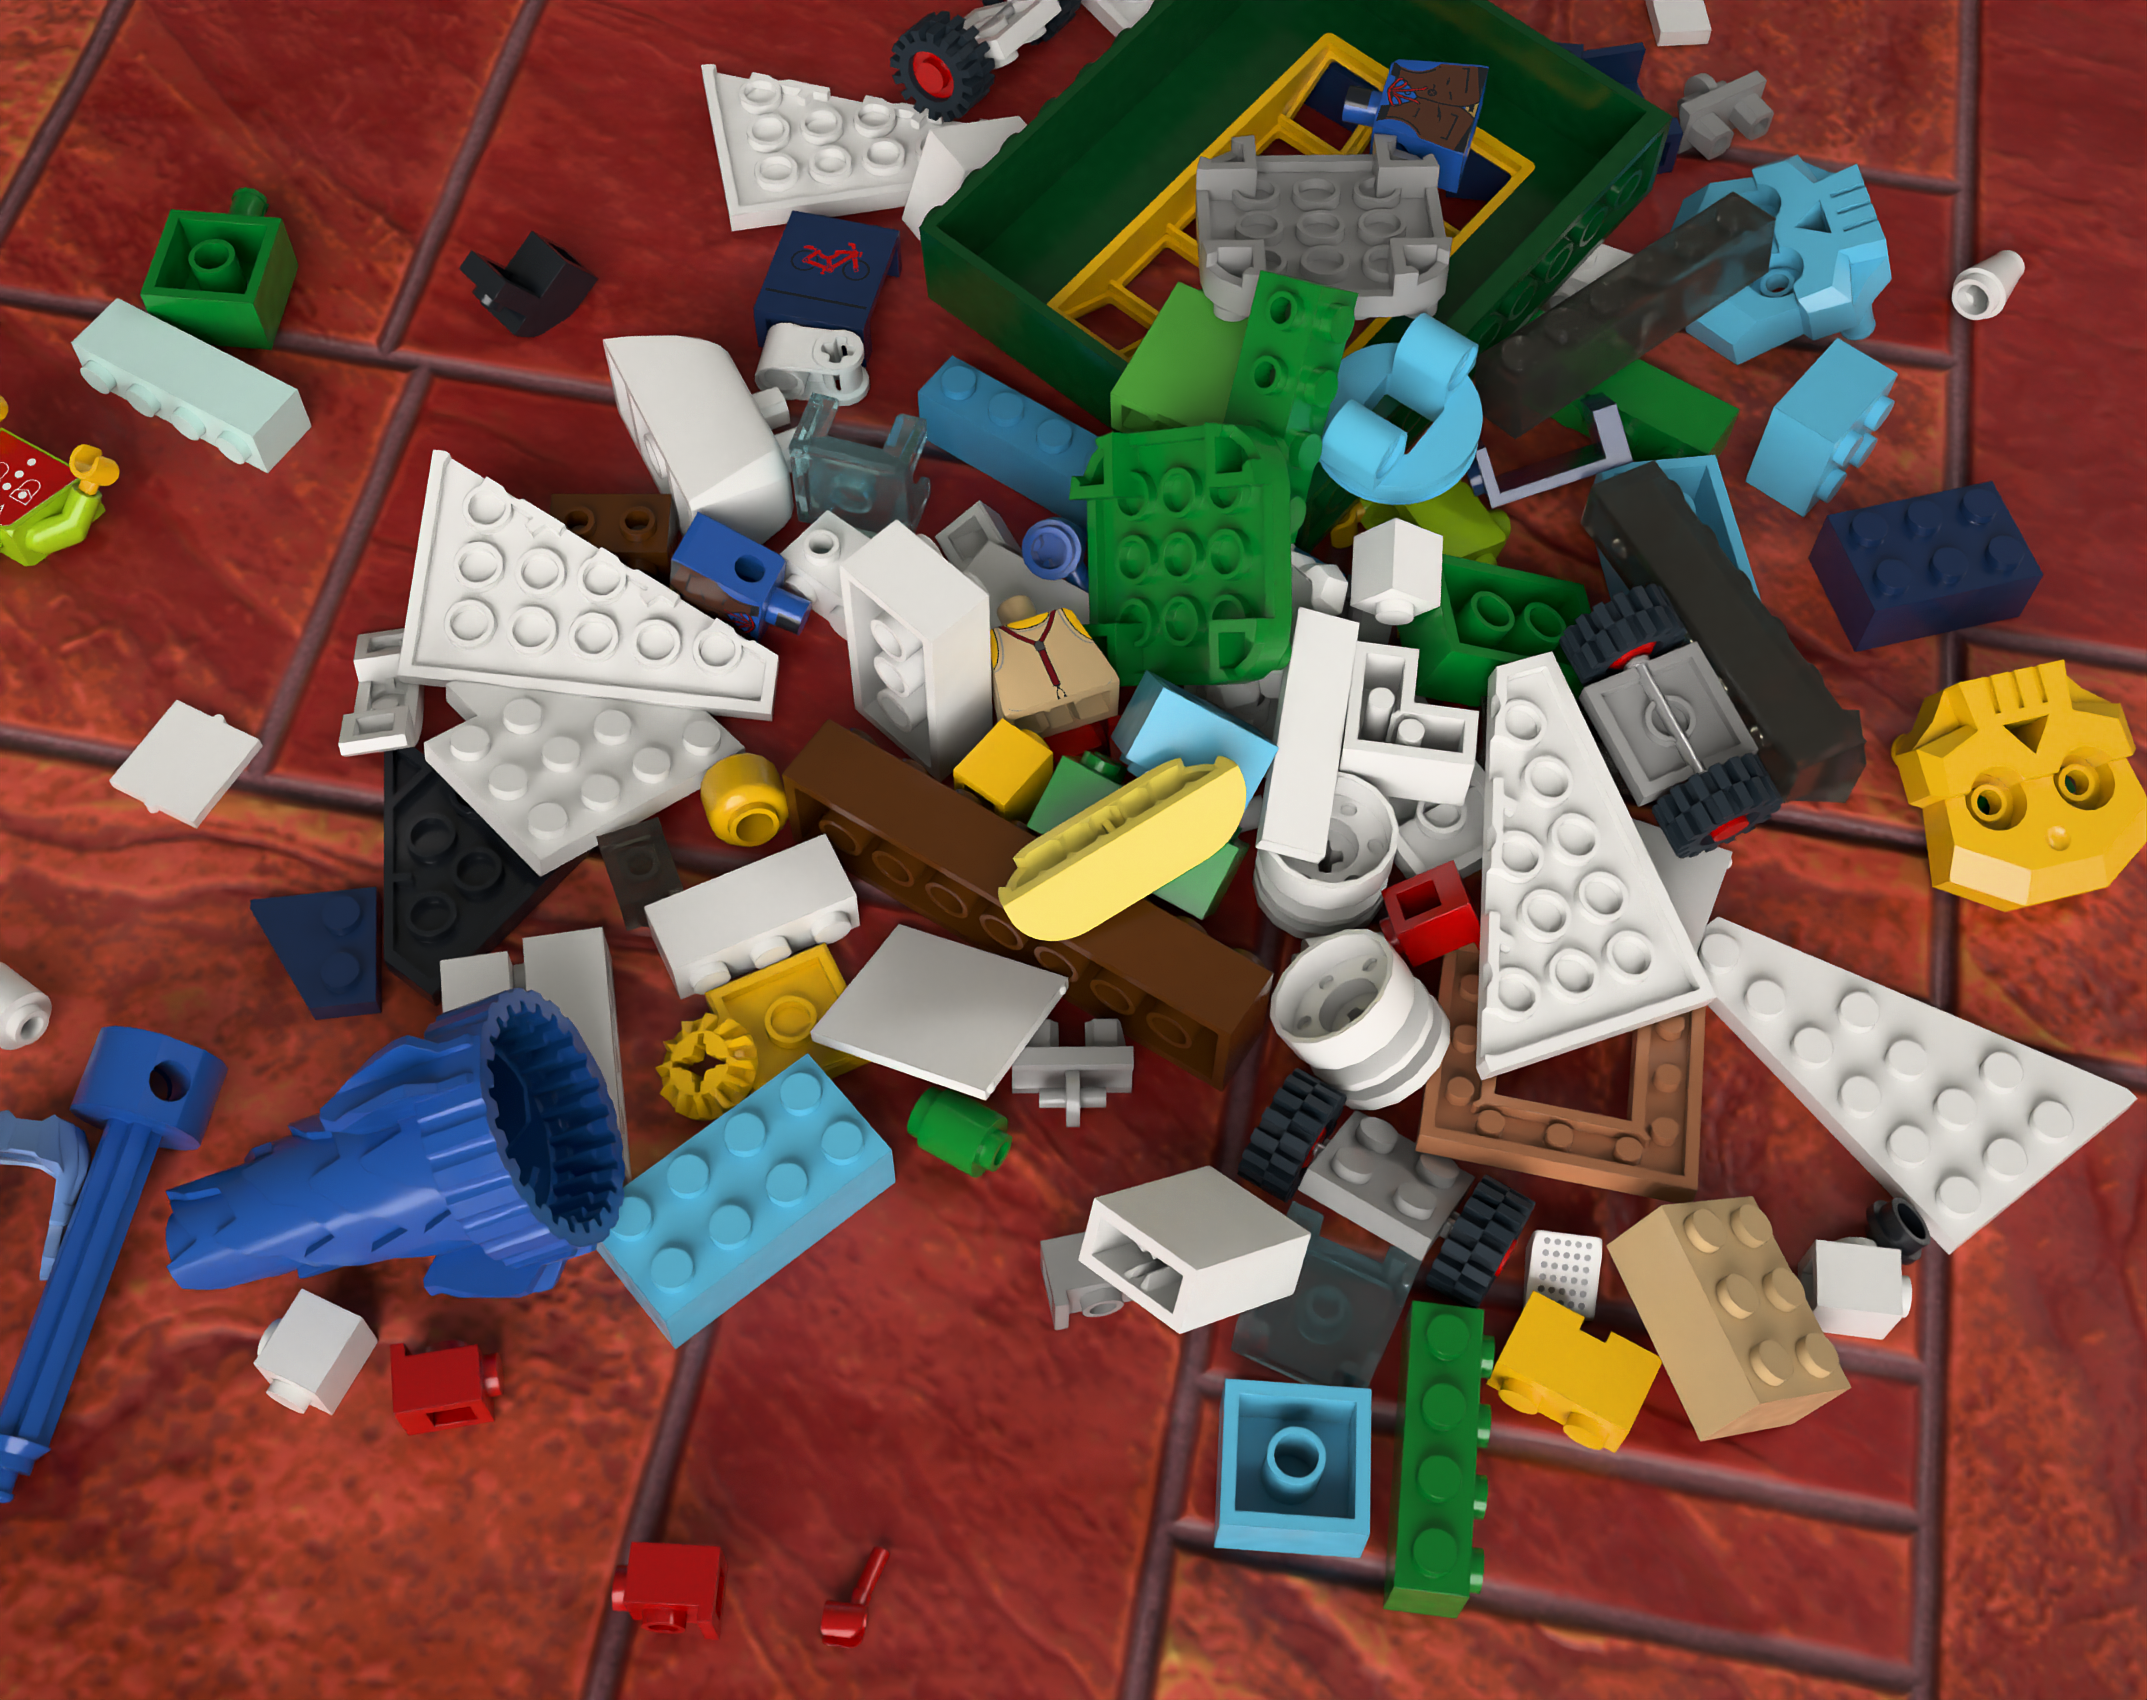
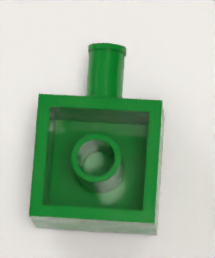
M247 187L238 188L234 191L228 214L171 209L140 292L148 314L209 345L272 350L299 266L282 218L264 217L269 208V204L266 203L267 198L261 192Z

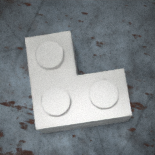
M1020 116L929 129L902 216V220L920 242L919 227L922 225L928 212L935 206H942L961 188L963 181L973 170L981 169L999 152L1002 144L1010 135L1020 133L1027 126Z
M1357 641L1338 772L1353 774L1375 786L1383 796L1463 806L1475 766L1479 711L1415 703L1419 649Z

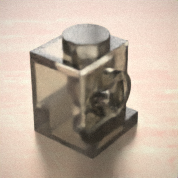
M658 817L596 837L627 931L642 926L650 928L644 906L684 891Z

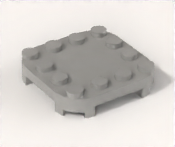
M1374 133L1372 154L1256 156L1254 135L1233 137L1231 140V151L1212 159L1200 156L1196 174L1195 210L1199 276L1205 296L1213 302L1215 316L1229 322L1241 321L1249 317L1260 270L1298 277L1359 293L1354 309L1355 320H1364L1369 317H1396L1403 315L1415 319L1421 313H1426L1431 317L1435 315L1438 300L1446 291L1452 237H1446L1437 188L1440 166L1434 155L1428 154L1423 159H1420L1416 155L1396 149L1397 136Z

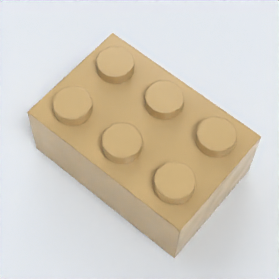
M1753 1196L1661 1205L1606 1245L1700 1442L1791 1425L1852 1388L1839 1364V1357L1835 1347L1825 1337L1805 1298L1803 1285L1797 1276L1792 1273L1772 1234L1770 1221L1759 1209Z

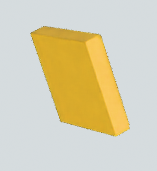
M826 943L817 945L704 993L712 1014L737 1021L747 1029L754 1040L758 1055V1068L754 1084L749 1092L750 1095L807 1053L830 1079L871 1062L812 1041L811 1030L847 988Z

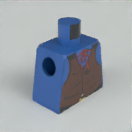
M1398 59L1391 64L1383 92L1353 85L1349 86L1343 107L1342 121L1373 127L1369 154H1372L1374 133L1397 136L1396 149L1416 155L1420 159H1423L1428 154H1433L1440 166L1438 188L1457 193L1482 109L1489 67Z
M697 512L671 558L670 589L679 594L681 600L712 619L718 618L730 625L738 635L749 641L754 640L760 644L770 624L800 635L808 620L813 604L807 599L783 590L787 562L781 555Z

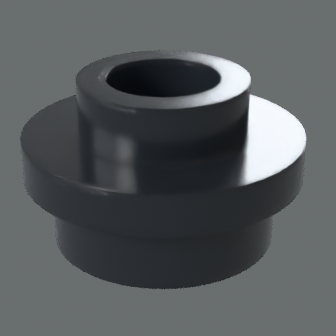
M1895 1197L1889 1202L1878 1200L1867 1207L1866 1218L1868 1224L1865 1226L1867 1239L1876 1242L1877 1247L1901 1250V1264L1910 1265L1921 1258V1249L1930 1244L1931 1238L1924 1220L1911 1204L1902 1198Z

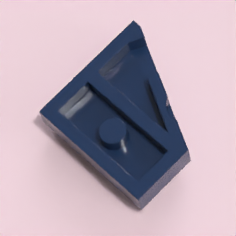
M377 887L250 900L251 911L315 1020L382 1013V898Z

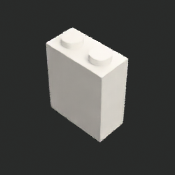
M1209 1165L1094 1198L1078 1260L1177 1333L1181 1334L1293 1295L1311 1233Z

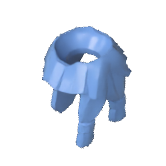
M9 1110L0 1111V1165H21L38 1168L56 1179L53 1206L39 1275L40 1281H47L91 1165V1148L84 1130L76 1127L69 1121L57 1117L55 1114L43 1121L16 1118Z

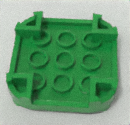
M1205 422V425L1136 433L1111 432L1095 438L1098 449L1092 454L1083 476L1071 477L1069 500L1087 501L1090 624L1082 625L1117 673L1120 680L1119 686H1138L1146 670L1175 685H1236L1264 679L1271 671L1284 669L1288 665L1292 653L1289 641L1292 624L1290 482L1287 470L1288 448L1285 441L1280 436L1268 435L1259 427L1217 422Z

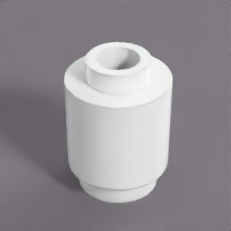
M0 962V1048L14 1050L35 1042L43 1035L49 1024L52 1005L47 995L5 963Z

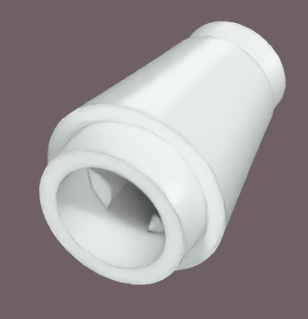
M2003 250L1961 272L1955 279L1952 291V302L1955 309L1962 316L1971 320L1988 319L2000 313L2015 285L2024 273L2025 266L2022 258L2014 251Z

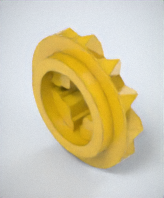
M705 1012L703 1018L696 1021H681L682 1030L672 1040L663 1041L667 1050L662 1065L655 1067L662 1077L663 1088L659 1094L670 1102L675 1108V1112L700 1121L717 1119L744 1100L754 1084L758 1068L756 1045L747 1029L731 1018ZM706 1050L708 1055L726 1064H719L715 1068L706 1070L703 1081L701 1076L688 1071V1069L694 1063L703 1061Z

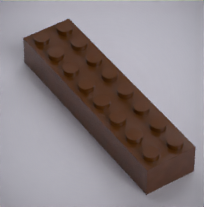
M827 719L782 773L793 840L801 844L826 834L843 869L980 950L1068 977L1069 988L1061 998L1097 1019H1118L1124 1035L1215 1089L1223 1092L1263 1033L1273 972L1267 970L1261 960L1252 953L1240 948L1232 950L1208 936L1205 929L1193 919L1181 915L1175 917L1152 904L1147 896L1086 933L1070 939L1045 941L1022 933L1006 914L998 897L999 887H1006L1010 877L1018 868L1013 859L1014 856L1027 844L1039 837L1036 832L1020 821H1007L989 811L972 793L963 789H956L954 791L933 779L929 772L916 761L908 758L900 760L884 751L865 732L856 728L848 730Z

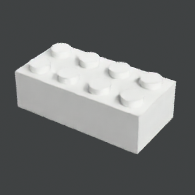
M896 519L839 564L855 709L913 760L922 765L935 779L941 782L953 772V769L993 728L990 597L983 583L974 574L967 571L960 572L943 558L939 548L929 537L924 534L915 535Z

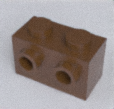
M552 494L550 516L565 524L567 530L598 549L603 547L616 555L620 562L633 570L638 569L664 586L670 587L671 558L677 550L679 534L672 494Z

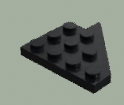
M415 747L384 751V961L389 971L437 1007L442 1002L440 961L491 953L596 847L540 877L425 760L423 753Z

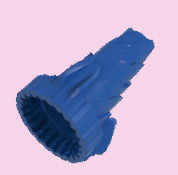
M512 988L444 1012L436 1017V1022L429 1024L424 1032V1039L406 1035L393 1040L374 1053L345 1082L339 1091L320 1108V1113L289 1123L287 1126L292 1133L291 1135L252 1148L244 1158L245 1163L165 1191L173 1211L166 1226V1244L171 1258V1262L166 1267L182 1289L213 1290L230 1288L268 1277L280 1276L296 1270L300 1279L323 1274L344 1266L367 1265L394 1258L437 1255L423 1278L424 1288L431 1296L443 1293L458 1298H520L535 1292L552 1289L558 1283L568 1259L595 1251L597 1243L603 1242L610 1236V1229L616 1226L619 1219L618 1211L623 1205V1181L625 1180V1164L622 1158L623 1144L621 1133L617 1126L616 1111L613 1101L609 1097L603 1074L571 1020L565 1017L559 1007L551 1000L546 1001L536 991Z

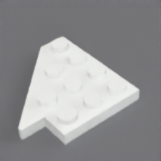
M457 680L446 684V701L466 721L424 742L425 760L540 877L699 790L705 773L717 761L733 754L745 753V747L707 711Z

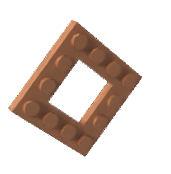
M1473 942L1442 955L1436 1000L1442 1006L1450 1021V1044L1439 1068L1424 1084L1415 1151L1673 1203L1693 1202L1698 1191L1706 1006L1629 1031L1633 1032L1627 1120L1495 1094L1497 1076L1481 1081L1476 1069L1480 950L1477 949Z

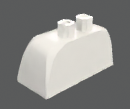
M650 335L603 339L618 412L660 494H672L678 528L682 536L684 537L697 512L718 521L759 544H763L783 528L791 518L794 508L790 472L812 463L809 441L801 427H795L776 435L771 431L791 423L786 400L778 386L751 394L730 354L718 344L701 338L678 335Z

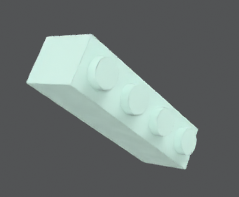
M116 298L71 342L82 365L80 369L81 375L94 389L103 394L112 392L124 398L138 412L147 417L156 415L172 423L180 433L191 440L197 441L201 438L218 447L227 458L237 464L247 462L269 473L312 427L298 389L119 298Z

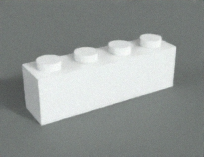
M603 928L522 938L524 963L513 966L515 988H523L525 991H536L542 995L543 999L546 1001L551 1000L558 1006L561 1013L568 1017L578 1029L598 1064L607 1084L609 1097L613 1101L617 1115V1126L621 1133L623 1144L622 1158L625 1164L624 1187L632 1181L612 957Z

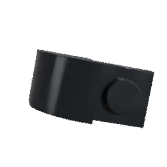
M531 231L506 267L471 250L459 267L476 284L472 293L481 301V304L512 334L518 337L542 335L570 317L598 280L566 248L534 231Z

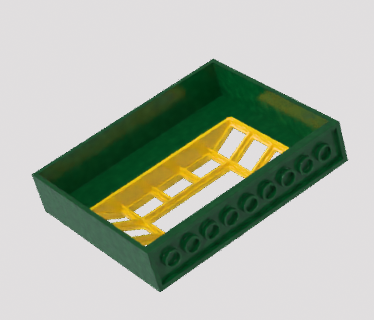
M1154 0L1149 11L1133 27L1123 29L1115 38L1112 46L1094 63H1087L1067 89L1057 98L1053 97L1047 100L1039 110L1037 117L1020 133L1010 135L1002 144L999 152L981 169L973 170L965 178L961 188L942 206H935L928 212L922 225L919 227L928 297L1114 432L1123 433L1111 428L1110 393L1143 338L1118 351L1075 319L1102 308L1109 303L1149 330L1159 311L1124 287L1165 248L1172 249L1199 268L1197 241L1182 230L1196 218V174L1200 156L1212 159L1231 151V140L1233 137L1254 135L1256 156H1259L1275 139H1282L1305 155L1362 154L1371 140L1373 127L1358 125L1345 146L1338 151L1293 121L1332 62H1337L1381 92H1383L1391 64L1398 59L1482 65L1489 67L1483 105L1470 149L1511 175V179L1461 231L1443 220L1446 237H1452L1446 291L1438 300L1437 312L1432 316L1434 319L1478 344L1476 363L1468 374L1471 381H1473L1652 191L1673 116L1488 0ZM1405 315L1377 317L1343 352L1342 359L1368 346L1382 343H1399L1415 319ZM1384 395L1372 410L1407 432L1405 452L1433 423L1389 395ZM1319 461L1314 467L1305 502V519L1298 529L1294 544L1297 548L1308 554L1360 501V497L1338 485L1323 469Z

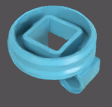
M1421 313L1410 324L1399 343H1382L1368 346L1343 358L1337 376L1338 390L1330 404L1321 439L1322 453L1319 462L1327 474L1348 492L1365 500L1388 505L1423 502L1441 495L1458 483L1466 474L1475 458L1482 429L1483 412L1481 401L1473 382L1468 376L1476 363L1478 344L1428 314ZM1384 395L1391 396L1434 422L1408 454H1404L1407 432L1372 411Z

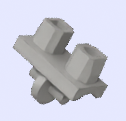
M1757 70L1730 83H1726L1724 80L1716 83L1706 73H1700L1689 78L1684 88L1685 97L1677 101L1680 126L1683 130L1678 154L1695 147L1707 160L1713 159L1723 154L1730 147L1734 135L1732 130L1735 128L1750 141L1765 135L1769 130L1774 115L1773 110L1761 98L1767 80Z
M1045 1019L1012 1064V1094L1039 1093V1108H1066V1127H1080V1108H1106V1093H1132L1134 1052L1133 1046H1126L1120 1021L1118 1019H1093L1085 1023V1046L1059 1047L1058 1023L1051 1019Z

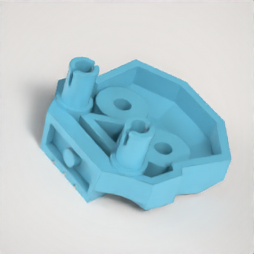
M1797 154L1753 168V177L1709 183L1683 200L1662 253L1665 265L1668 266V277L1688 334L1734 364L1739 365L1803 334L1814 341L1840 332L1844 338L1855 341L1868 337L1874 331L1876 322L1872 311V303L1892 280L1886 238L1880 222L1877 220L1875 209L1857 164L1833 173L1804 162ZM1758 225H1761V226H1762V227H1760V228H1758V229H1751V228L1754 227V226H1758ZM1776 288H1786L1780 292H1772Z

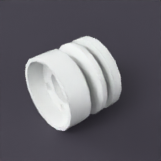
M1337 772L1325 857L1318 864L1258 849L1252 884L1258 906L1270 921L1287 933L1301 939L1334 934L1345 929H1362L1367 927L1382 907L1384 899L1381 890L1387 888L1388 876L1391 872L1396 853L1399 827L1392 805L1375 786L1353 774Z
M1345 929L1323 937L1308 947L1282 973L1271 997L1270 1019L1277 1034L1301 1060L1311 1066L1314 1075L1319 1080L1346 1095L1345 1105L1351 1109L1377 1110L1399 1103L1427 1082L1439 1068L1450 1044V1021L1442 1006L1434 996L1428 993L1424 984L1419 979L1413 977L1407 964L1385 937L1369 929Z

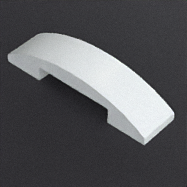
M405 628L360 634L357 637L353 659L359 681L354 713L343 715L338 743L341 755L344 757L415 747L419 741L424 713V685L401 683L397 676Z

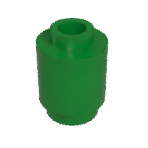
M935 1086L928 1088L915 1104L907 1124V1132L917 1138L919 1148L973 1178L981 1176L986 1170L996 1171L1004 1162L1012 1145V1136L1007 1134L1008 1119L1005 1116L950 1088L944 1091Z

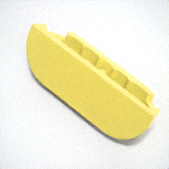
M1217 756L1214 764H1199L1187 767L1184 766L1181 758L1167 761L1027 844L1013 858L1018 868L1010 877L1006 887H999L998 889L1000 903L1011 922L1022 933L1035 939L1045 941L1070 939L1093 929L1210 858L1232 837L1244 813L1246 786L1239 766L1234 761L1223 756Z

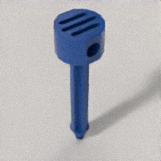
M102 1027L98 1033L69 1110L77 1118L104 1131L0 1404V1503H9L14 1499L15 1495L11 1493L18 1474L30 1476L35 1461L51 1450L49 1448L50 1441L158 1147L186 1151L197 1150L201 1146L228 1071V1067L222 1060L204 1049L164 1034L133 1027Z

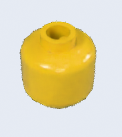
M740 753L725 757L708 769L701 781L700 798L709 824L715 835L727 844L742 847L764 844L783 829L789 818L785 789L780 775L774 764L761 755Z

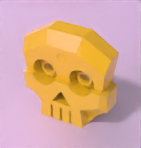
M2064 659L2040 664L2035 667L2031 666L2012 672L1959 682L1924 698L1911 732L1899 735L1893 741L1891 757L1898 766L1908 804L1920 807L1923 810L1932 887L2003 912L2108 887L2147 842V796L2127 760V757L2134 754L2136 747L2121 703H2111L2081 688L2067 676ZM2066 775L2070 776L2076 783L2077 790L2075 794L2069 792L2065 786ZM1979 795L1985 797L1989 803L1990 810L1988 815L1981 812L1978 808L1977 798Z

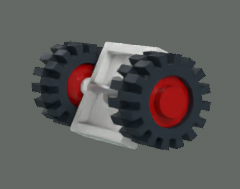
M982 0L984 7L974 9L964 18L957 15L952 20H950V12L941 11L937 15L935 12L929 13L902 34L892 47L891 51L896 54L890 58V67L899 69L892 75L895 84L904 83L906 89L901 92V95L906 101L912 96L917 101L913 108L919 113L928 108L929 119L937 121L941 116L944 122H951L955 118L959 119L990 92L989 87L994 84L995 75L989 73L992 69L1003 67L1014 61L1019 56L1017 49L1023 44L1030 42L1031 46L1039 45L1043 40L1047 42L1076 16L1075 11L1080 8L1081 0Z

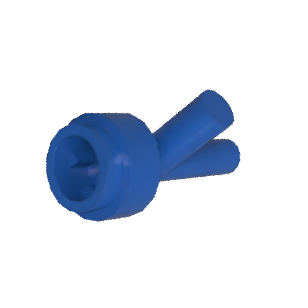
M1060 517L1041 520L1028 529L1022 540L1021 552L1024 563L1029 570L1036 576L1046 580L1065 578L1070 584L1089 593L1088 570L1083 562L1086 542L1088 540L1086 529L1066 518Z

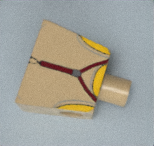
M1025 595L1011 597L1000 604L997 609V616L1002 626L990 630L992 696L998 722L1003 718L1020 730L1028 729L1041 738H1045L1118 715L1120 680L1117 673L1072 610L1059 608L1038 615L1032 600Z

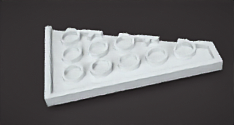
M715 64L701 65L732 231L787 224L792 210L836 217L905 207L929 129L964 124L957 121L944 122L942 116L937 121L929 119L928 108L919 113L913 108V104L903 102L899 104L889 103L883 98L868 95L865 96L863 102L831 96L829 87L789 79L776 80L769 75L752 72L750 78L746 79L717 73Z
M433 450L397 673L401 683L446 687L447 683L457 680L707 711L710 715L764 721L773 720L779 670V656L754 640L749 641L738 635L733 627L716 618L714 620L681 600L679 594L638 569L633 570L624 565L616 555L603 547L598 549L567 530L565 524L528 501L515 498L507 493L502 485L489 477L484 479L452 459L450 453L442 450Z
M1552 651L1497 666L1488 677L1476 1069L1481 1081L1704 1007L1717 997Z
M1717 917L1706 926L1697 956L1717 996L1708 1006L1893 1198H1902L1916 1209L1924 1220L1930 1236L1948 1255L2128 1110L2138 1099L2125 1087L1721 917Z

